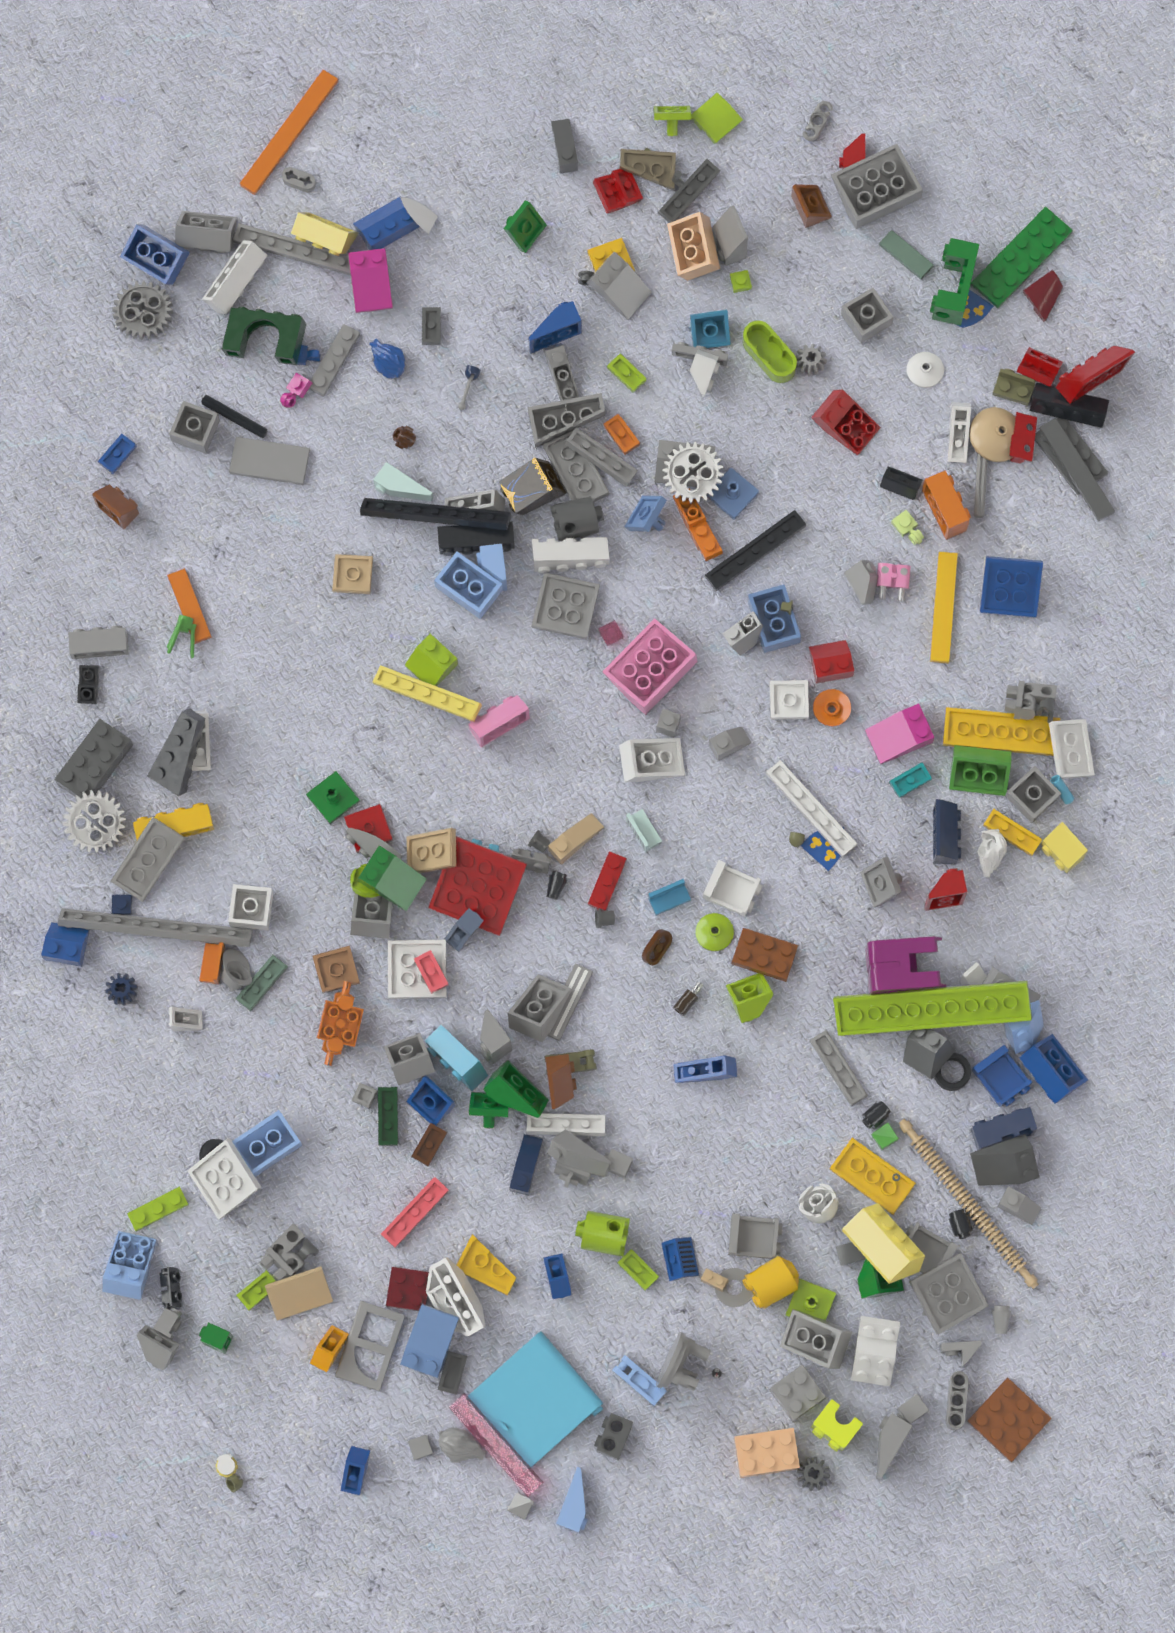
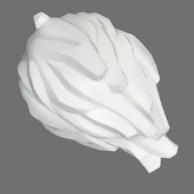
M999 829L986 830L981 835L983 841L978 849V855L984 877L989 878L993 870L995 871L999 867L1000 861L1006 853L1007 843Z

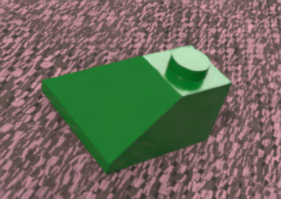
M867 1259L865 1260L857 1279L862 1299L904 1291L902 1279L889 1284Z

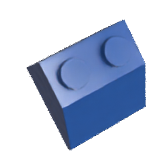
M51 922L44 939L41 953L42 958L46 961L82 967L90 930L58 926V923Z

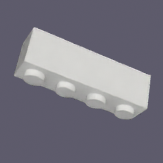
M243 240L202 300L217 313L227 314L230 312L237 298L243 294L246 285L253 280L255 272L264 264L267 254L253 241Z

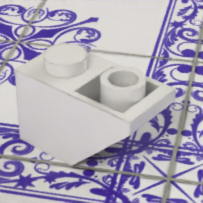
M698 349L690 372L700 393L705 395L707 390L711 391L714 380H711L713 373L717 374L720 363L717 362L718 356Z

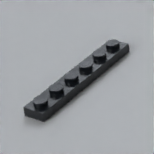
M796 510L792 511L705 574V578L715 591L719 590L806 527V523Z

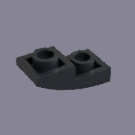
M79 665L77 703L97 704L99 666Z

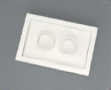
M1086 719L1050 722L1049 727L1057 775L1062 779L1094 776Z

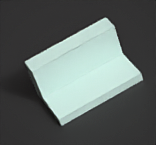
M643 809L633 815H630V813L626 815L628 825L645 852L662 843L661 838Z

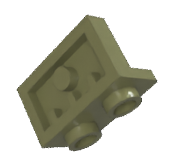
M1000 369L992 395L1028 406L1036 380L1017 374L1011 369Z

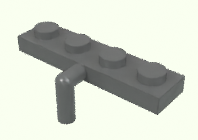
M706 159L686 182L680 179L682 176L681 171H676L672 177V182L679 189L658 213L669 223L676 221L721 170Z

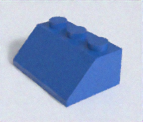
M400 197L353 223L369 250L382 249L420 227L408 214Z
M1053 1034L1034 1044L1019 1057L1025 1068L1030 1071L1035 1081L1040 1084L1054 1104L1088 1081Z

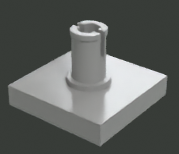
M888 857L881 858L860 872L873 907H879L901 893L899 884L902 882V876L899 873H894Z

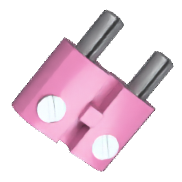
M878 563L876 586L880 587V600L885 599L886 588L891 587L898 589V601H904L905 589H909L911 566Z

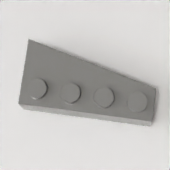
M602 393L528 407L535 448L571 432L575 428L582 427L605 416Z

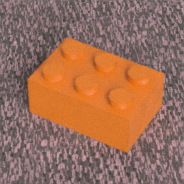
M946 470L926 478L922 492L947 540L966 532L971 516L968 509L964 508L961 503L963 501L959 491L956 492L953 487L954 480L952 476L947 475Z

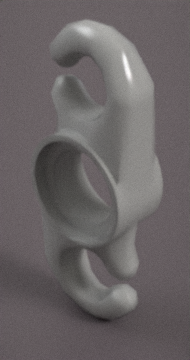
M828 101L818 103L811 114L809 124L805 129L806 131L813 130L815 134L810 137L806 131H803V137L806 140H816L825 127L830 112H823L821 107L827 106L829 111H832L833 107ZM815 117H820L823 123L815 125L812 120Z

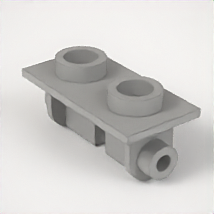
M520 848L513 850L511 857L527 863V870L548 874L551 857H548V854L535 852L534 857H530L531 851Z

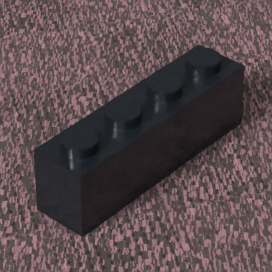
M1036 383L1029 411L1103 428L1109 400L1085 394L1069 404L1056 387Z
M510 521L507 530L460 525L437 527L439 553L444 556H452L456 552L468 555L475 551H480L479 546L502 544L503 552L515 549L513 521Z

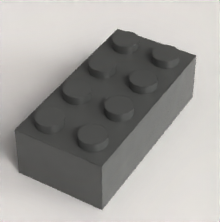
M99 719L55 777V782L74 797L77 795L82 798V792H85L88 796L90 790L96 795L132 748L131 739L102 719Z

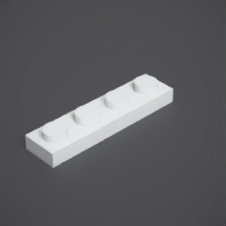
M542 1113L539 1118L527 1114V1134L559 1135L566 1129L573 1135L605 1136V1115Z

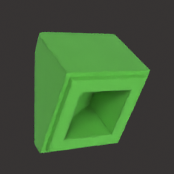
M886 1123L871 1134L881 1151L899 1139L889 1123Z

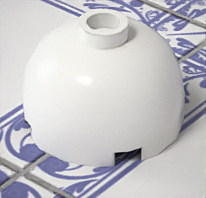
M823 1183L815 1188L813 1185L808 1187L801 1194L798 1201L800 1204L799 1210L802 1215L810 1222L817 1224L830 1221L837 1213L839 1205L835 1191L829 1185Z

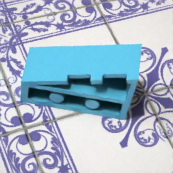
M442 1025L424 1040L428 1046L427 1051L433 1057L437 1056L442 1066L446 1069L449 1068L452 1071V1075L458 1081L461 1080L471 1091L489 1076L480 1061Z

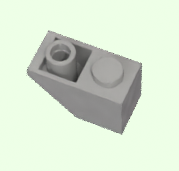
M753 611L725 631L723 635L731 648L741 656L756 645L763 625Z

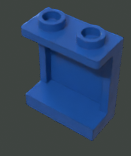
M1005 1045L1001 1046L972 1069V1072L999 1107L1003 1105L1008 1107L1015 1101V1096L1019 1093L1021 1095L1027 1093L1031 1089L1030 1085L1032 1084L1031 1079L1028 1080L1008 1054L1009 1050Z

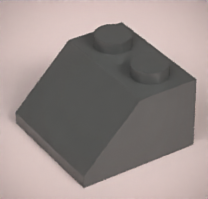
M932 1029L913 1030L907 1039L903 1062L932 1080L956 1050L947 1038Z

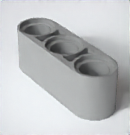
M962 1371L953 1373L949 1379L945 1421L950 1430L960 1429L965 1422L968 1376ZM955 1376L963 1378L964 1384L962 1386H957L954 1383L953 1379ZM953 1396L961 1397L962 1404L960 1406H955L952 1403ZM951 1416H958L960 1418V1425H952L950 1422Z

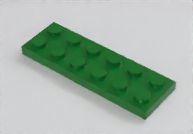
M1045 206L971 282V286L998 309L1072 234L1073 230Z

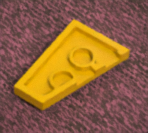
M472 1234L457 1266L466 1276L508 1296L516 1277Z

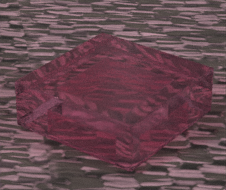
M615 620L598 628L606 646L624 638Z

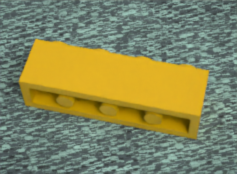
M204 803L194 804L192 808L185 809V807L177 808L174 812L168 814L167 812H160L154 817L184 837L214 830L208 804L204 805ZM140 817L137 821L133 822L137 840L151 818Z

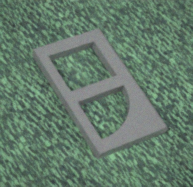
M360 1301L335 1377L380 1391L405 1315ZM367 1312L396 1321L388 1347L359 1338ZM356 1346L385 1355L377 1381L365 1376L358 1368L354 1355Z

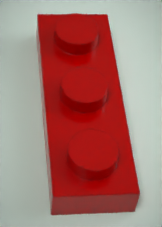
M610 851L608 852L588 901V906L601 909V911L607 910L627 858Z

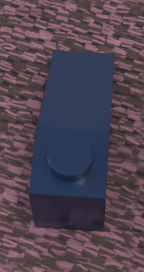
M524 1134L509 1187L511 1192L529 1196L543 1139Z

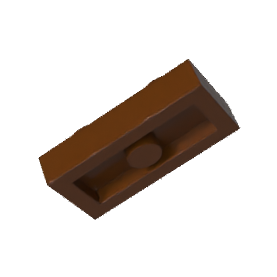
M430 1123L411 1158L429 1167L448 1132Z

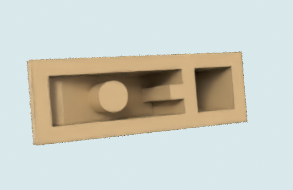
M591 813L548 845V851L562 865L599 833L604 826Z

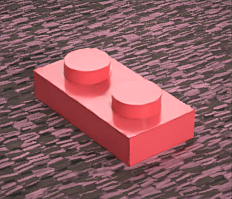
M431 950L414 958L431 994L449 985Z

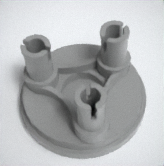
M680 1332L663 1363L656 1387L667 1389L669 1384L673 1383L675 1385L680 1384L694 1391L699 1382V1379H696L698 1374L683 1368L687 1355L690 1354L707 1361L711 1350L696 1344L695 1340L686 1337L685 1333Z

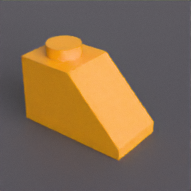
M331 1325L317 1345L310 1364L328 1372L349 1334Z

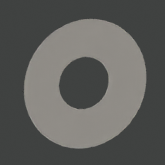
M729 1268L720 1273L728 1281L738 1280L742 1284V1291L738 1295L729 1294L727 1285L723 1292L715 1289L718 1299L723 1304L730 1307H739L751 1299L752 1291H747L742 1283V1280L745 1279L744 1275L748 1274L746 1271L739 1268Z

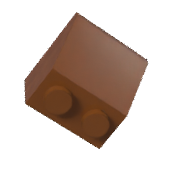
M109 484L95 491L92 496L96 506L122 529H125L138 516L137 503L131 498L127 500L123 496V491L117 486L113 488Z
M568 1054L545 1057L552 1109H557L574 1098L573 1090H577L576 1079L571 1077V1073L575 1072L574 1062L569 1061Z

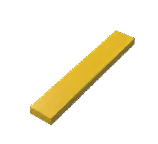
M938 553L930 662L949 664L958 553Z

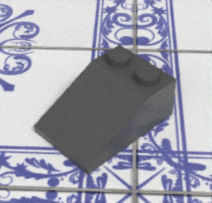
M1026 1134L970 1153L978 1186L1023 1184L1040 1178L1033 1146Z

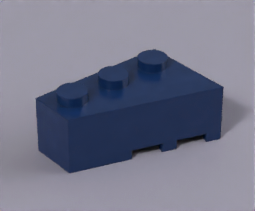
M1031 1107L1017 1109L1007 1115L1000 1114L994 1116L989 1121H985V1119L974 1123L975 1126L971 1128L977 1151L1024 1134L1029 1137L1037 1131Z

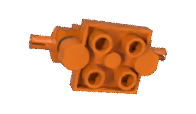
M344 981L342 992L335 993L333 1002L325 1000L316 1037L323 1040L321 1050L327 1053L325 1065L332 1066L334 1055L341 1054L343 1045L351 1047L356 1045L364 1009L353 1007L355 997L349 994L351 982Z

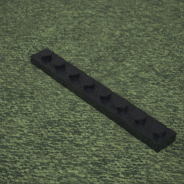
M364 498L360 507L361 516L507 530L511 520V512L373 498Z

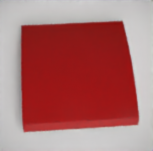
M622 169L613 170L611 174L594 178L593 180L595 189L607 214L633 205L643 199L633 174Z
M1029 347L1016 372L1051 387L1063 362Z

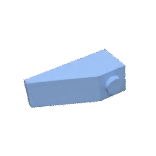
M577 1467L556 1525L579 1533L580 1529H585L588 1519L585 1518L586 1511L581 1468Z

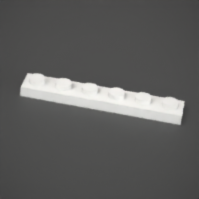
M781 760L766 772V775L842 858L857 846L852 837Z

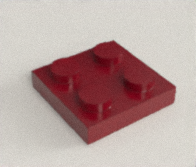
M392 1267L386 1307L419 1311L421 1305H426L427 1302L426 1288L429 1272Z

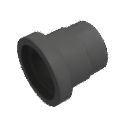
M537 830L528 846H533L543 853L551 841L542 835L540 830Z
M595 909L596 928L615 924L614 911Z

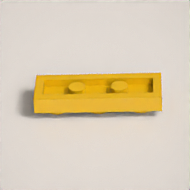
M995 809L992 810L983 824L989 830L999 829V832L1006 841L1030 856L1034 854L1042 841V838Z

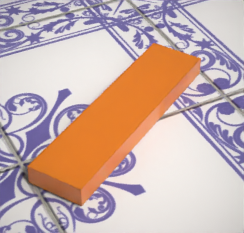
M185 568L167 575L182 615L194 619L193 624L196 625L195 644L212 638Z

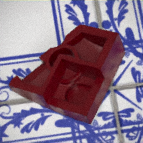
M1052 269L1023 290V294L1034 306L1033 310L1043 322L1047 320L1063 289V285Z

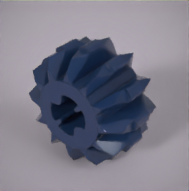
M117 973V979L111 976L112 983L106 982L105 984L109 987L105 990L106 994H110L108 1000H114L115 1005H118L121 1000L122 1005L125 1006V1000L127 999L132 1003L133 1000L130 996H137V993L133 990L138 989V985L133 984L135 979L133 977L129 979L127 973L124 974L123 978L120 973ZM121 986L125 989V991H119L118 987Z

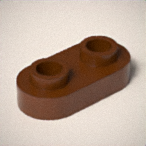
M664 929L657 930L644 948L642 960L652 966L658 964L672 943V934Z

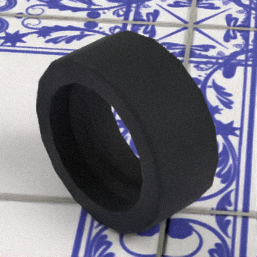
M954 1052L947 1062H959L964 1069L963 1078L956 1083L947 1082L941 1075V1069L934 1076L937 1084L948 1091H957L963 1088L971 1076V1065L963 1055Z

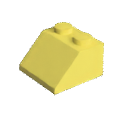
M1063 822L1041 844L1043 852L1055 860L1054 863L1060 871L1064 870L1066 873L1080 863L1088 852L1086 847Z

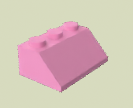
M518 695L515 697L509 696L503 700V704L498 707L492 706L486 711V714L481 717L478 715L475 721H470L471 723L468 725L479 746L483 747L530 719L529 708Z

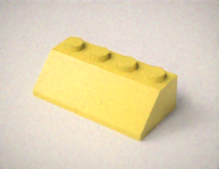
M878 1203L863 1208L843 1227L842 1232L889 1284L920 1272L925 1255Z

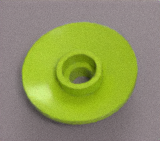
M711 913L699 920L696 925L695 935L698 943L706 950L720 951L728 947L732 942L734 928L731 921L724 915ZM712 928H717V929H718V933H717V934H713V933L711 932V929H712Z

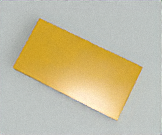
M851 1138L829 1169L892 1215L895 1214L916 1184L854 1138ZM893 1174H899L900 1180L894 1181L892 1178Z

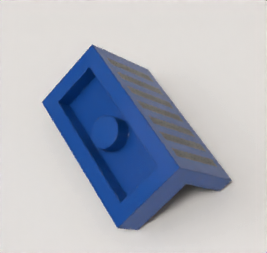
M691 1237L674 1238L661 1243L669 1281L699 1276Z

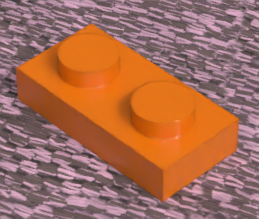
M619 414L603 423L604 428L624 455L640 445L639 440Z

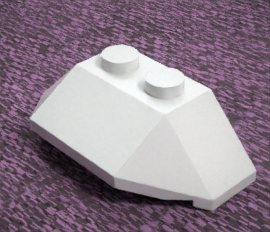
M448 1257L430 1266L426 1293L434 1308L459 1317L455 1331L465 1336H470L484 1328L485 1321L482 1305L464 1272Z

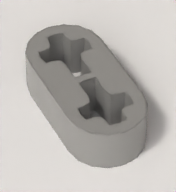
M288 167L282 172L283 182L287 186L303 192H311L316 187L315 178L309 173L292 167ZM290 174H293V177H294V178H291L290 180H288V179H287V176H290ZM308 180H310V183H311V184H308L307 186H305V185H304V182H307Z

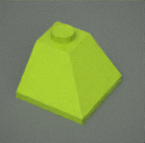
M759 973L726 985L741 1023L750 1022L760 1017L773 996V992L764 975Z

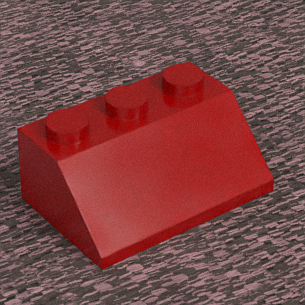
M958 868L946 870V873L941 876L929 893L924 906L925 911L963 905L967 895L963 870L958 871Z

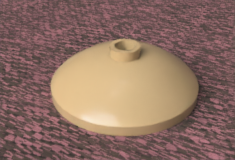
M991 407L982 410L973 418L970 424L969 436L973 448L980 456L992 462H1005L1013 458L1009 454L1011 436L1014 434L1015 416L1005 409Z

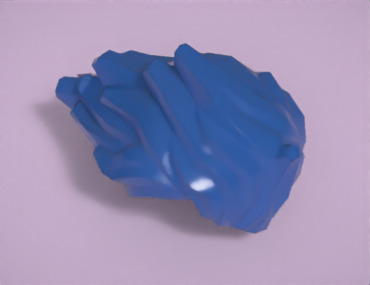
M377 338L374 339V342H370L369 345L372 349L376 370L388 379L402 376L405 368L403 351L393 345L382 344Z

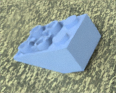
M118 1231L103 1276L102 1292L141 1300L149 1274L156 1239Z

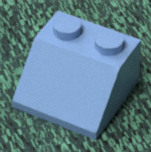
M502 544L479 546L480 553H476L478 567L501 582L503 591H507Z
M1039 1000L1030 1003L1031 1021L1004 1023L1006 1037L1015 1054L1030 1049L1036 1043L1044 1026Z

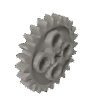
M143 280L142 285L135 281L134 287L128 284L129 289L122 288L123 295L117 293L119 300L113 301L114 305H116L112 307L113 312H115L113 318L116 319V326H120L121 332L126 330V336L132 333L133 339L137 335L140 336L141 340H143L144 335H147L149 340L151 334L158 337L157 331L159 330L163 333V326L169 327L167 321H172V317L169 315L173 314V309L170 308L173 306L172 301H169L170 296L165 295V289L160 290L159 284L153 287L152 282L146 285L145 280ZM135 297L141 298L138 302L132 301ZM153 302L159 303L156 307L150 306ZM129 314H135L134 318H127ZM147 319H153L150 324L144 323Z

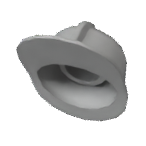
M235 949L225 950L222 958L224 966L221 973L222 981L229 987L230 992L250 985L252 976L246 957Z

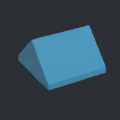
M727 310L690 315L693 347L713 348L731 345Z

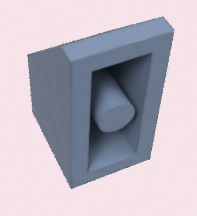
M469 908L454 924L444 940L459 952L484 920Z

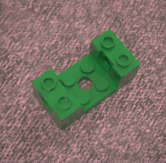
M950 238L949 244L945 243L941 260L945 262L944 269L962 273L957 293L939 289L938 294L933 295L930 312L933 313L932 320L961 326L980 244Z

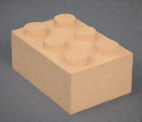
M698 212L667 224L678 276L688 281L720 269L711 222L708 216Z
M794 1428L734 1437L740 1478L792 1471L800 1468Z

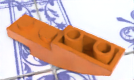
M673 495L684 524L705 561L723 554L696 499H693L692 504H690L689 498L682 502L681 495L677 499Z

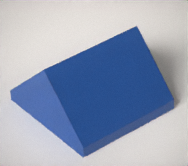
M427 1076L423 1077L406 1101L425 1120L436 1126L455 1107L454 1101Z

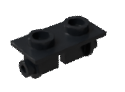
M167 1267L161 1269V1273H159L161 1287H167V1290L161 1291L164 1309L182 1307L181 1276L178 1268Z

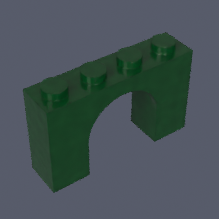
M231 307L221 349L226 356L244 358L250 335L260 327L271 326L279 331L275 358L279 363L297 366L307 324L302 316L298 314L284 315L278 311L269 313L262 309L254 311L245 307Z

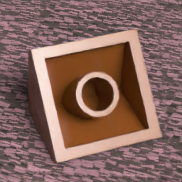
M795 184L792 186L791 197L805 228L832 218L818 185Z

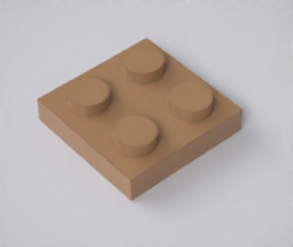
M350 946L312 956L323 994L342 989L344 981L351 982V986L360 984Z

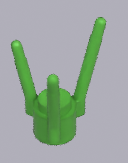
M179 615L176 627L167 645L168 654L171 653L179 632L188 633L190 630V657L194 658L196 625L193 624V618Z

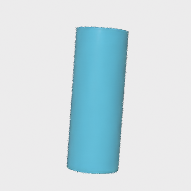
M1059 775L1053 776L1050 782L1061 792L1060 797L1065 804L1073 802L1074 796Z

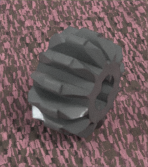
M809 1457L806 1458L807 1466L800 1462V1467L804 1470L798 1469L796 1471L797 1474H803V1476L797 1478L798 1482L805 1480L802 1484L803 1488L810 1484L809 1491H813L814 1485H816L817 1490H821L819 1482L826 1486L827 1482L822 1478H830L829 1474H824L825 1471L830 1469L829 1466L821 1467L825 1463L824 1460L816 1464L817 1457H814L813 1463H811ZM810 1469L818 1471L817 1479L808 1476V1473L811 1472Z

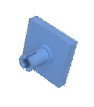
M730 467L724 476L720 478L722 484H716L719 490H712L713 497L709 494L706 496L735 520L759 494V490Z
M642 495L624 527L629 531L649 532L653 526L657 531H661L664 528L662 525L665 526L666 522L658 517L667 500L662 496Z

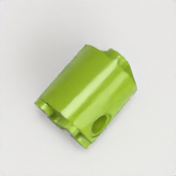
M587 1211L586 1219L577 1222L575 1236L582 1239L581 1249L624 1257L630 1218Z

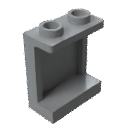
M732 1213L728 1255L773 1259L776 1257V1254L780 1255L781 1243L777 1242L778 1235H782V1223H779V1218L749 1217Z
M918 1222L915 1226L910 1225L906 1232V1235L925 1255L920 1269L921 1273H925L950 1259L958 1247L955 1243H949L923 1228Z

